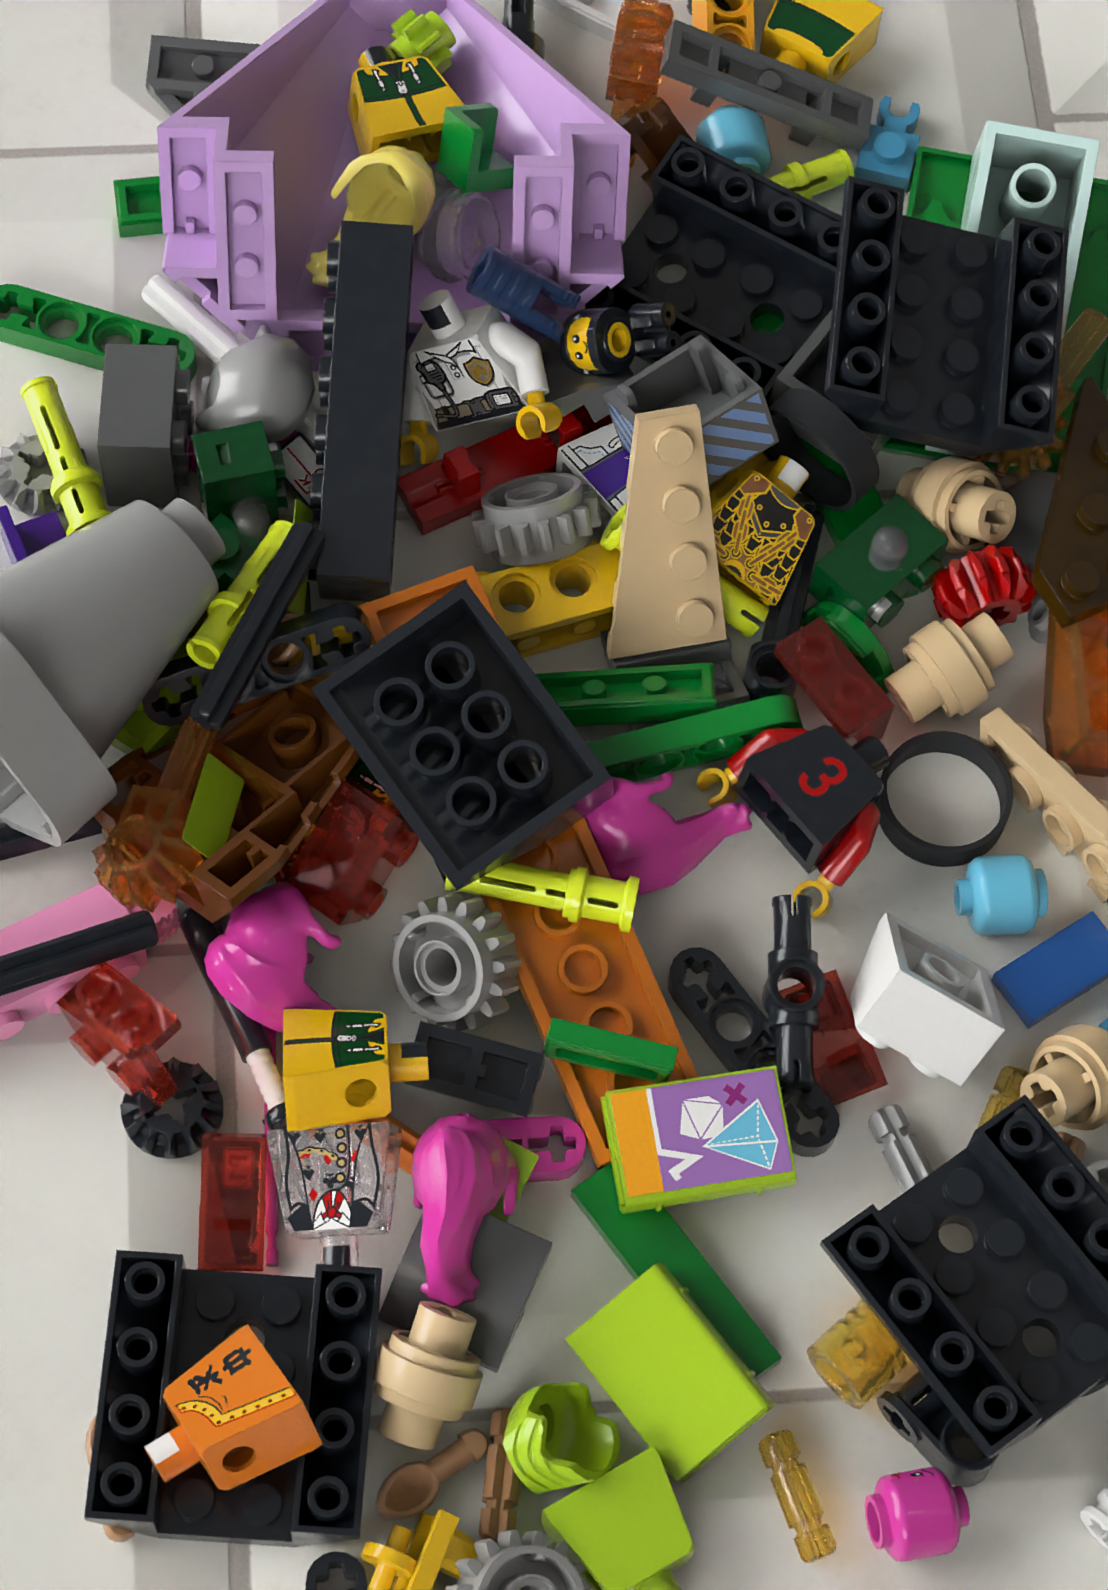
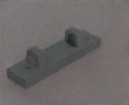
M674 19L666 32L659 73L693 86L689 98L690 101L710 107L718 96L791 125L792 129L789 134V140L808 146L816 136L860 152L868 141L873 98Z

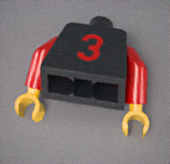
M827 725L820 726L811 731H807L804 728L765 729L727 759V768L723 771L718 768L703 770L698 775L696 784L697 788L704 792L714 783L723 782L721 792L712 797L708 802L712 809L726 803H734L738 793L808 874L818 868L821 874L815 881H804L795 888L793 902H796L797 895H805L807 891L812 889L820 890L823 896L822 903L811 915L812 919H819L828 914L832 907L833 898L830 891L835 885L842 887L870 852L881 818L876 803L884 789L882 780L876 773L887 767L890 759L885 746L872 735L866 736L853 746H850L834 727Z

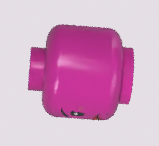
M937 1467L884 1475L877 1481L874 1494L868 1495L865 1499L866 1524L873 1545L876 1549L884 1548L889 1556L897 1562L914 1561L953 1552L960 1539L961 1527L968 1526L970 1522L968 1500L961 1486L952 1487L947 1476Z

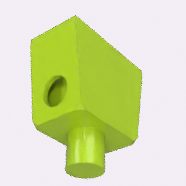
M654 1446L542 1511L540 1524L554 1543L564 1542L568 1545L566 1558L571 1564L582 1563L586 1569L581 1576L593 1590H682L672 1572L688 1563L695 1549L663 1463Z

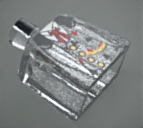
M390 1122L325 1126L287 1132V1129L267 1130V1141L287 1234L297 1239H320V1264L359 1266L358 1236L387 1234L391 1228L402 1142L401 1129Z

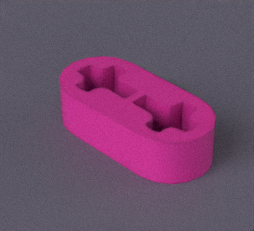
M543 1116L486 1120V1122L499 1131L501 1136L528 1150L530 1148L547 1147L549 1137L553 1135L561 1136L564 1146L574 1147V1149L566 1150L564 1161L560 1162L552 1161L550 1151H532L539 1155V1159L527 1182L567 1179L577 1173L583 1164L586 1148L584 1132L576 1122L567 1117Z

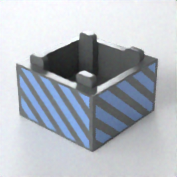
M701 334L603 395L620 443L629 454L631 453L635 414L696 404L701 416L709 485L779 442L762 388Z

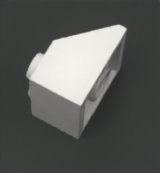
M885 912L878 922L850 995L856 1029L873 1046L880 1049H887L890 1046L906 1055L910 1062L923 1074L931 1078H939L941 1075L962 1086L1005 1030L988 970Z

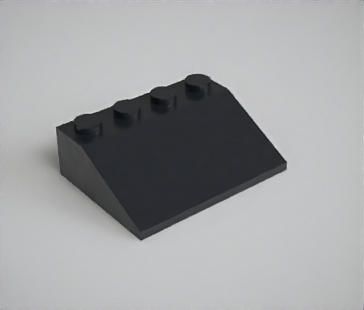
M466 581L311 688L314 695L456 891L564 832L615 795L611 775Z

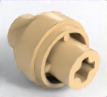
M947 456L931 462L924 468H912L903 475L896 489V494H899L949 539L945 552L952 554H963L969 552V550H975L986 542L990 544L1001 542L1008 536L1015 522V501L1009 493L1002 491L1001 485L992 471L982 463L961 457Z
M985 612L961 628L950 618L941 623L933 620L909 637L910 644L902 649L907 664L885 678L884 683L896 704L913 724L937 708L949 718L956 713L964 716L989 699L988 692L995 688V681L991 672L1014 657V653L1000 628Z
M1075 1024L1045 1039L1037 1047L1030 1064L1029 1075L1021 1083L1020 1097L1026 1095L1052 1127L1061 1125L1069 1129L1089 1131L1097 1129L1108 1122V1030L1097 1026Z
M421 1301L411 1330H394L390 1340L382 1341L375 1361L373 1377L376 1381L373 1391L387 1401L378 1426L379 1433L409 1447L433 1450L443 1421H460L464 1411L472 1410L483 1378V1374L478 1370L481 1359L467 1350L477 1323L474 1317L443 1304Z

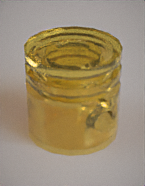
M863 1299L858 1302L857 1307H852L846 1313L845 1318H840L806 1351L810 1363L824 1383L845 1403L857 1409L865 1406L895 1377V1373H900L906 1367L907 1362H911Z

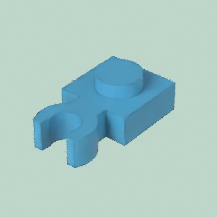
M885 96L879 104L876 125H870L869 139L860 150L855 168V177L905 189L904 192H906L921 137L913 134L917 127L920 106L917 103H912L907 116L896 117L889 111L891 97Z

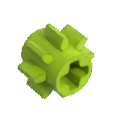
M409 9L391 24L394 30L391 36L394 41L388 45V51L394 61L422 56L428 58L440 74L453 65L450 60L453 53L449 49L456 44L455 36L446 22L435 12L429 11L425 15L420 14L417 16L412 9Z

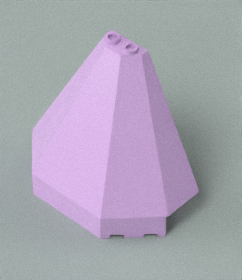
M317 0L157 126L162 232L167 236L162 271L175 283L180 279L201 297L202 306L236 335L241 332L248 339L253 340L259 327L266 325L272 333L294 339L311 358L312 371H319L320 356L332 357V351L324 350V334L322 333L324 298H336V294H329L328 288L325 286L312 284V274L306 269V264L311 261V253L322 252L328 248V241L333 240L336 236L348 206L346 193L349 183L336 199H333L330 194L348 164L360 156L348 114L352 73L360 68L358 59L365 50L373 46H384L388 49V45L394 41L391 36L394 32L391 24L409 9H412L417 16L420 14L425 15L429 11L435 12L453 32L456 44L449 49L453 53V56L450 58L453 65L444 71L441 76L464 105L491 103L498 109L493 149L514 165L513 188L469 194L463 193L452 183V192L449 195L452 196L449 237L446 239L449 241L448 259L443 265H434L432 268L423 266L422 261L415 257V242L419 234L416 233L413 236V274L407 351L410 349L422 325L426 323L418 308L419 303L431 293L443 289L448 290L460 312L488 305V303L468 293L466 285L478 259L491 245L581 296L576 308L573 309L561 307L539 293L531 308L555 319L561 326L572 313L585 309V304L605 287L609 286L612 289L623 280L625 276L621 243L626 238L631 134L475 0ZM438 161L429 162L427 164L434 165ZM500 311L509 323L536 340L537 343L546 337Z

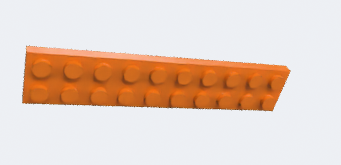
M471 565L360 605V609L363 610L369 621L372 645L464 581L467 582L499 625L474 566ZM584 817L564 832L510 861L520 865L570 874L571 868L577 869L578 866L588 868L590 875L611 878ZM480 895L485 908L492 912L499 911L502 914L501 920L507 926L510 933L515 935L514 943L517 956L521 959L516 981L519 984L543 1044L545 1043L551 1019L554 1017L678 1047L674 1069L667 1082L699 1077L632 924L630 933L620 931L619 924L582 917L577 923L570 922L568 918L562 917V910ZM550 1058L577 1124L584 1132L586 1145L595 1166L599 1170L611 1162L600 1098L604 1097L607 1091L656 1083Z

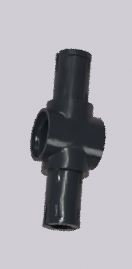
M791 894L778 895L772 898L774 950L768 953V979L763 987L761 998L763 1007L769 1015V1030L775 1032V1062L779 1084L782 1088H790L791 1082L794 1081V1067L796 1071V1088H807L816 1085L813 1060V1031L819 1029V1002L824 996L826 982L824 973L818 966V953L811 949L812 897L807 895L796 896V902H793V915L791 913ZM789 978L800 981L808 990L809 1000L798 1004L787 1001L779 993L778 982Z

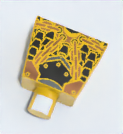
M783 455L778 458L766 477L755 470H734L710 493L719 574L765 605H776L780 600L815 525L814 517L793 500L809 477V473L799 463Z

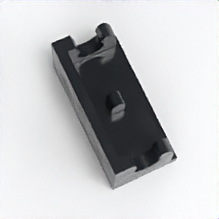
M420 1021L415 1042L427 1041L429 1080L406 1081L403 1084L526 1118L528 1114L530 1115L536 1087L541 1079L545 1065L544 1054Z

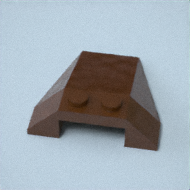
M314 679L236 705L226 725L221 730L207 731L203 728L199 729L194 721L177 729L180 739L147 755L144 749L140 747L124 755L108 768L116 784L117 795L94 815L95 819L139 871L161 887L166 886V889L171 891L172 894H176L179 900L211 923H214L236 908L283 868L360 758L312 692L311 688L319 683ZM208 753L212 754L244 779L227 843L209 858L182 839Z

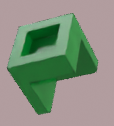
M491 103L445 107L437 171L465 194L513 188L514 165L493 149L498 109Z

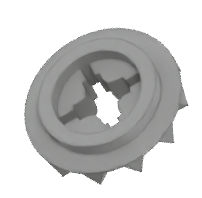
M20 432L16 443L9 448L2 447L0 458V495L14 509L25 514L42 516L54 511L59 513L64 510L61 505L54 502L50 492L51 483L54 479L53 475L49 476L42 473L37 479L32 480L29 465L42 466L48 461L38 435L27 437ZM81 448L87 466H89L85 456L84 449Z

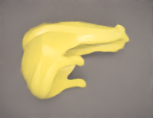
M385 146L351 161L337 180L330 194L333 199H336L349 183L346 193L348 206L343 221L412 225L414 236L429 216L434 204L436 185L432 169L419 152L410 151L400 146ZM340 229L333 240H340ZM327 248L322 252L311 253V261L306 264V269L312 274V284L328 288Z

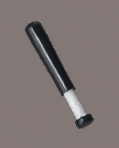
M189 907L180 916L181 930L224 1019L242 1062L248 1063L253 1076H255L256 1084L259 1086L260 1093L263 1095L264 1102L268 1108V1112L265 1115L266 1124L273 1132H281L283 1129L287 1130L284 1086L277 1066L274 1064L273 1057L270 1055L273 1047L263 1025L248 1018L225 999L214 986L206 972L204 958L208 946L215 938L225 933L219 919L211 923Z

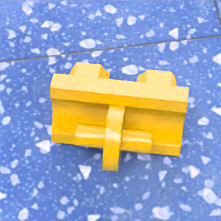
M438 1510L436 1515L421 1513L413 1532L403 1526L394 1524L386 1545L366 1542L360 1557L376 1567L368 1590H432L439 1571L458 1580L461 1573L455 1564L458 1559H475L477 1557L474 1546L476 1541L456 1529L460 1518L445 1510Z

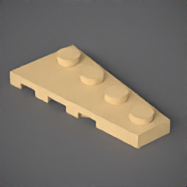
M1000 707L994 709L980 719V742L989 747L1006 767L1012 782L1013 796L1025 811L1030 813L1038 808L1042 812V821L1049 834V839L1060 853L1065 856L1074 851L1082 860L1092 877L1087 885L1100 901L1105 903L1108 901V802L1102 798L1096 799L1078 782L1074 771L1067 763L1060 759L1055 760L1038 744L1035 735L1028 726L1022 722H1014Z

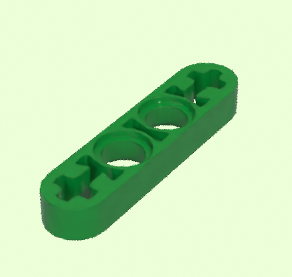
M0 285V313H8L11 307L19 309V314L11 313L7 320L0 319L1 342L103 371L105 351L101 348L102 342L112 335H124L132 341V344L177 346L178 355L180 356V369H189L191 380L196 375L197 362L193 342L188 336L178 331L20 285ZM61 319L71 320L78 325L77 331L67 338H55L47 332V329L53 322ZM30 322L35 323L34 329H31Z
M774 695L594 740L587 744L611 777L634 782L729 758L765 729L804 727L794 697Z

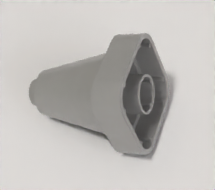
M175 498L162 510L146 501L135 500L0 571V823H6L14 830L52 846L60 847L117 795L116 784L101 758L219 591L218 582L211 566L225 554V545L210 521L186 500Z

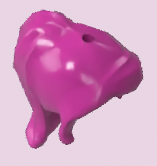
M664 773L658 780L640 783L612 777L615 795L584 817L611 879L627 882L630 876L639 877L640 882L637 895H644L674 885L694 870L724 838L752 828V822L749 818L752 809L744 803H726L704 813L675 821L664 808L649 800L652 794L665 791L672 786L673 775L671 773Z
M277 882L262 888L260 892L251 894L233 910L225 933L215 938L208 946L204 958L206 972L219 993L248 1018L283 1033V1009L339 1010L319 997L317 992L304 980L307 965L311 964L314 960V956L307 952V936H312L322 946L329 949L337 948L341 944V938L330 934L313 916L309 903L297 888L287 882Z
M460 1113L438 1119L421 1135L412 1156L413 1204L418 1209L423 1207L420 1250L425 1265L427 1282L421 1285V1291L430 1300L442 1302L456 1309L462 1303L476 1299L475 1290L480 1287V1280L472 1273L471 1258L474 1239L484 1215L495 1208L503 1191L504 1215L513 1214L519 1179L516 1159L499 1131L485 1120H479L474 1115L468 1113Z

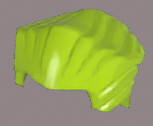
M545 1383L523 1393L516 1400L508 1414L503 1439L505 1452L519 1479L529 1490L537 1495L595 1481L606 1474L619 1457L621 1445L617 1424L612 1420L596 1415L591 1403L589 1388L584 1383Z

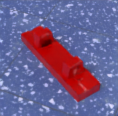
M583 405L562 417V422L555 431L559 434L561 447L613 422L609 414L594 423ZM515 426L467 448L464 445L444 453L442 459L399 477L398 495L423 536L472 514L473 511L481 510L482 496L499 484L528 475L556 473L558 448L549 435L555 431L547 433L542 431L539 438L527 440L520 436Z

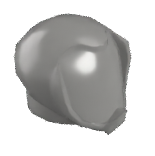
M261 325L253 340L230 349L216 364L212 375L202 378L203 410L196 416V427L201 431H212L262 420L268 443L280 442L286 439L304 422L315 391L311 358L294 339L274 334L269 327Z

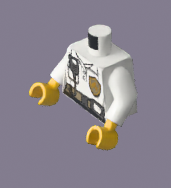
M445 289L431 293L419 303L418 308L426 323L422 325L410 349L407 351L404 423L410 424V434L403 436L401 439V465L413 464L415 459V442L421 450L420 461L422 465L433 462L438 456L440 449L438 441L432 434L427 432V424H433L436 432L518 412L516 427L520 436L524 439L539 438L542 431L547 433L558 429L562 422V413L554 403L545 401L544 396L549 393V387L540 346L536 340L509 323L498 309L489 304L460 312L450 292Z

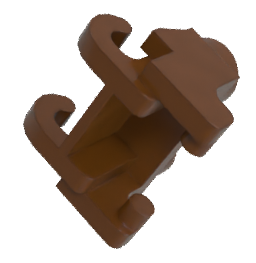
M651 95L638 107L632 106L616 121L631 134L630 158L637 154L649 169L640 177L652 192L650 177L677 137L681 134L691 140L693 139L673 114L668 104L662 98L655 97L654 95Z

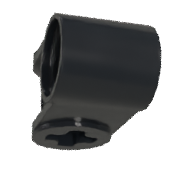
M919 1371L895 1392L885 1391L876 1398L877 1405L889 1424L904 1439L910 1442L932 1467L940 1469L947 1476L951 1485L970 1487L980 1483L988 1475L999 1456L997 1454L988 1459L982 1452L983 1459L970 1463L962 1461L954 1454L951 1449V1440L958 1437L972 1438Z

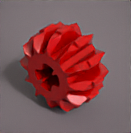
M988 545L983 550L977 552L969 550L966 556L960 559H951L949 567L940 570L934 576L935 583L931 587L935 598L933 603L939 618H943V620L950 618L960 628L983 612L988 614L998 627L1006 623H1015L1017 615L1027 612L1032 607L1031 601L1035 597L1036 591L1031 582V571L1028 565L1024 564L1020 554H1016L1012 546H1002L997 549L994 545Z

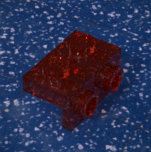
M822 617L817 618L776 644L775 656L844 739L854 737L859 742L866 736L871 735L878 740L883 738L895 705Z
M344 779L332 796L282 882L292 884L302 893L310 906L339 926L362 921V919L368 920L379 910L387 896L388 890L383 885L394 867L400 868L408 861L418 845L419 838L397 809L353 779Z
M107 962L98 964L56 1002L75 1032L69 1037V1041L74 1049L92 1066H96L100 1061L108 1066L106 1070L110 1077L129 1096H133L140 1091L160 1107L178 1091L177 1086L156 1054V1051L181 1029V1022L173 1012Z

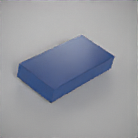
M1092 911L996 971L991 981L1029 1029L1108 979V930Z

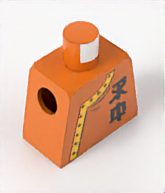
M247 1324L166 1387L163 1398L178 1426L144 1448L165 1483L200 1461L217 1488L229 1490L309 1453L323 1445L303 1401Z

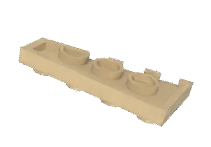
M696 404L635 414L626 485L628 496L625 520L621 525L619 541L621 552L618 576L614 582L612 605L614 607L611 631H608L606 646L609 660L727 639L700 410Z

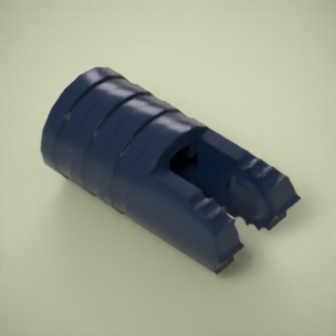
M493 245L489 246L480 256L466 285L468 293L556 343H559L565 331L563 330L564 327L555 319L543 315L531 307L539 293L564 308L575 309L581 298L580 295Z

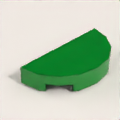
M830 600L817 601L803 613L801 626L875 697L878 696L882 699L889 693L884 679L894 673L890 658L878 638L862 620L845 607Z

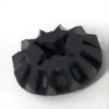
M172 1057L168 1062L156 1065L147 1063L144 1070L134 1080H129L120 1109L124 1129L131 1141L139 1149L155 1157L178 1159L200 1151L215 1137L222 1123L224 1103L217 1080H214L205 1072L199 1063L193 1065ZM164 1088L166 1093L170 1092L176 1100L185 1096L190 1099L182 1105L185 1127L182 1128L178 1120L174 1121L168 1113L162 1114L159 1117L154 1115L155 1112L162 1108L160 1089Z

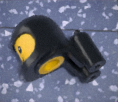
M662 302L634 304L627 312L618 307L589 308L576 311L562 324L565 331L558 343L561 358L570 369L584 375H606L625 371L634 360L635 354L641 358L666 356L681 347L680 335L676 331H671L670 328L676 321V309L672 303Z

